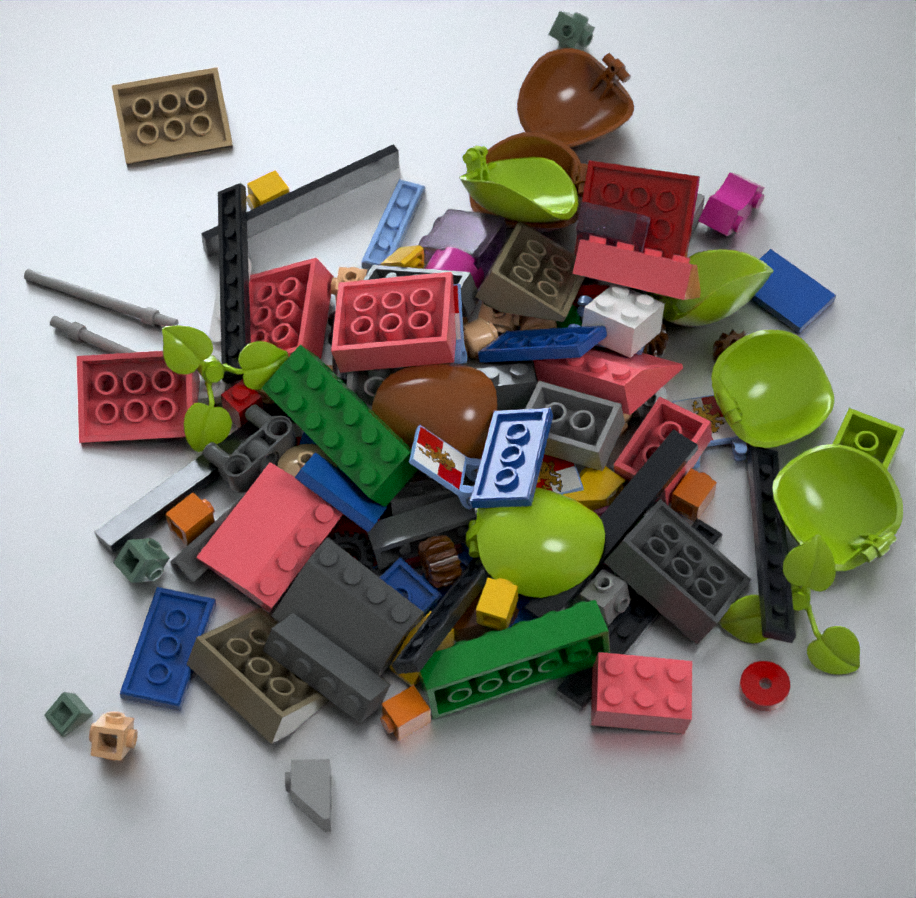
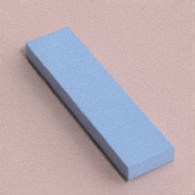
M399 179L361 261L362 268L370 270L372 265H380L401 246L423 198L425 186Z

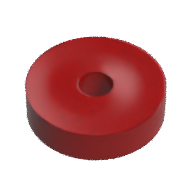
M757 661L747 666L743 671L739 683V692L744 702L753 709L772 711L778 709L786 702L791 686L787 672L778 664L770 661ZM766 683L770 688L764 689L760 684Z

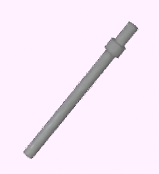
M26 269L24 273V279L140 318L143 323L151 326L156 324L163 327L178 325V319L160 314L157 309L151 307L142 308L31 269Z
M57 316L51 318L50 326L68 333V337L76 341H86L112 354L136 352L87 330L86 326L78 322L71 323Z

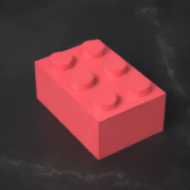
M659 396L614 463V472L625 480L626 486L672 430H676L696 443L698 450L655 501L658 502L661 499L669 505L673 492L688 471L694 467L712 440L711 421Z
M598 652L592 672L591 725L685 734L692 720V661Z

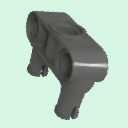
M254 404L247 409L245 417L259 430L248 437L230 455L217 444L211 442L204 448L203 457L218 468L221 477L228 482L233 491L237 493L247 492L270 462L277 466L280 457L290 448L297 446V438L289 418L285 416H271Z

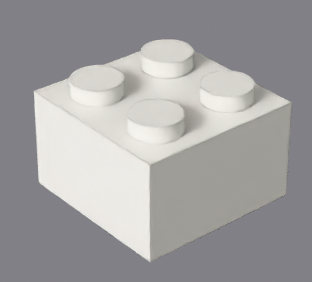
M612 284L584 307L582 327L605 326L607 337L598 344L631 358L660 333L665 303L655 300L649 295L634 291L627 286Z

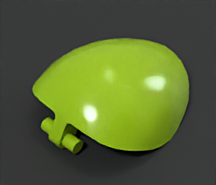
M477 145L469 148L462 156L467 167L466 174L459 177L463 186L480 206L496 215L516 221L549 223L570 219L577 211L578 194L576 187L564 169L553 160L540 157H524L497 160L486 164L485 156L488 154V150L485 146Z
M725 249L707 250L688 257L690 258V264L697 265L701 289L700 298L682 300L648 291L646 295L665 303L663 318L665 320L686 327L705 326L719 322L736 313L758 293L774 271L765 262L744 252Z
M769 329L748 334L729 346L718 357L713 366L711 379L716 402L734 433L752 446L770 448L798 440L817 429L833 410L835 402L834 393L822 365L810 346L802 338L791 332Z
M841 444L821 445L798 455L777 474L772 487L773 497L788 531L799 545L819 534L833 554L836 571L851 570L865 562L870 563L875 558H881L890 550L889 546L897 541L895 534L900 528L903 519V501L900 491L885 466L871 455Z
M536 488L532 506L478 508L477 520L469 522V530L466 532V546L469 547V556L473 558L480 557L486 571L495 580L498 578L509 580L518 586V594L538 598L559 594L584 581L598 565L605 544L604 526L602 520L595 512L572 498L542 488Z

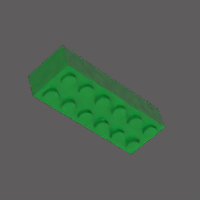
M301 344L262 387L267 395L370 499L386 507L419 470L409 463L412 449L317 355Z
M595 599L589 602H578L571 608L558 612L551 611L540 618L528 622L520 621L510 628L501 631H490L482 637L470 641H459L452 647L435 651L419 672L421 686L427 704L431 709L432 718L434 720L593 667L598 652L610 653L609 631Z

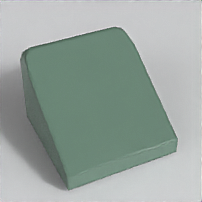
M63 692L44 714L62 737L70 734L93 715L76 694Z

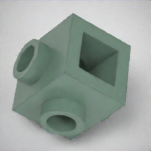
M560 11L548 35L560 41L559 46L561 48H573L584 51L593 39L592 33L595 27L588 23L589 18L578 12H575L573 15Z
M152 538L127 540L115 559L114 565L131 583L155 581L163 574L164 566L170 557L162 550L160 543Z

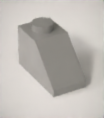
M330 759L291 760V772H285V791H291L293 804L323 831L331 832Z

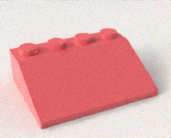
M590 235L589 240L580 239L572 274L682 300L700 298L701 289L697 265L690 264V258L673 254V258L668 259L661 257L662 251L645 248V252L642 253L634 251L635 245L617 242V246L606 244V238Z
M317 258L250 275L251 343L256 341L271 343L287 351L289 356L301 344L320 359L322 358L331 299V282L334 276Z
M452 272L339 282L331 352L340 373L454 363L456 328Z
M594 346L580 358L533 360L538 382H546L620 403L623 413L631 415L683 369L681 363L642 353V355L634 354L629 358L614 350L600 346Z
M163 351L77 356L79 443L186 437L184 433L185 414L194 403H198L200 376L197 369L190 374H177L173 372L164 361Z
M270 462L196 559L270 613L299 575L306 562L324 542L344 514L299 482L294 476Z

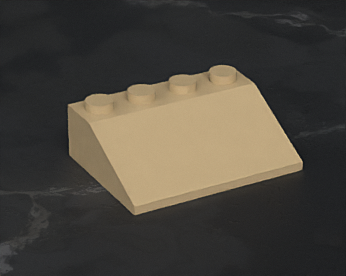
M218 67L111 85L126 165L233 146Z

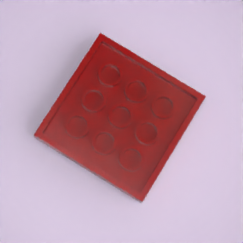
M589 160L574 255H577L580 239L589 240L590 235L606 238V244L617 246V242H624L635 245L634 251L642 253L645 252V248L662 251L661 257L672 259L673 254L687 257L700 176Z

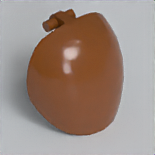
M563 48L546 53L531 67L519 91L517 113L524 131L545 134L556 138L570 148L599 141L613 133L630 119L634 111V103L631 96L619 82V79L625 83L631 78V75L625 70L626 66L619 58L615 59L611 53L606 54L602 59L608 66L607 68L595 57L583 50Z
M522 132L512 135L488 149V154L485 156L486 164L497 160L524 157H540L553 160L564 169L576 187L578 207L576 213L570 219L549 223H523L542 233L565 228L574 224L580 218L588 164L581 163L576 153L568 145L545 134ZM469 195L470 206L477 216L512 230L518 223L516 220L506 219L488 211Z
M457 363L429 364L403 368L391 374L382 382L376 392L372 405V411L411 449L416 428L421 425L468 458L480 460L494 411H501L497 410L496 389L486 374L476 368ZM418 470V471L416 472V473H418V474H420V475L429 477L428 475H426L425 473H423V472L420 471V470Z

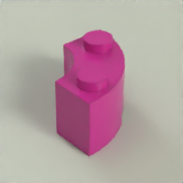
M729 172L719 190L709 197L698 222L726 236L734 232L739 233L753 208L758 209L764 199L762 192L765 187L736 173Z

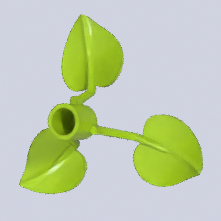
M172 325L162 328L163 357L169 369L177 374H190L197 369L198 373L205 380L204 384L207 389L209 405L207 406L200 402L194 403L187 410L184 417V433L192 449L196 452H203L209 443L214 442L218 444L224 441L231 431L232 420L227 410L222 407H214L212 383L219 382L223 378L224 372L228 371L235 374H243V382L246 387L261 390L264 384L288 359L287 351L264 341L249 343L239 354L238 362L241 368L237 369L228 366L226 363L221 364L214 355H211L213 344L208 335L203 331L183 325Z
M817 534L788 553L784 559L783 572L788 582L791 583L793 610L806 611L813 634L817 638L807 646V655L810 662L819 670L829 674H848L858 670L860 667V644L857 637L851 630L841 626L829 627L821 635L810 604L811 589L817 592L825 591L834 582L836 574L833 554L824 539ZM748 595L738 599L730 605V608L720 620L721 627L741 641L755 644L768 639L762 637L759 595Z

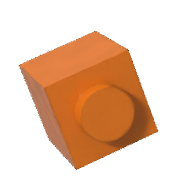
M691 468L672 494L671 509L695 522L713 500L717 482L706 473H699Z
M193 492L166 513L169 530L188 546L215 522L213 515L215 510L208 500H201Z
M414 685L381 703L382 716L380 721L388 734L393 732L398 741L431 723V709Z

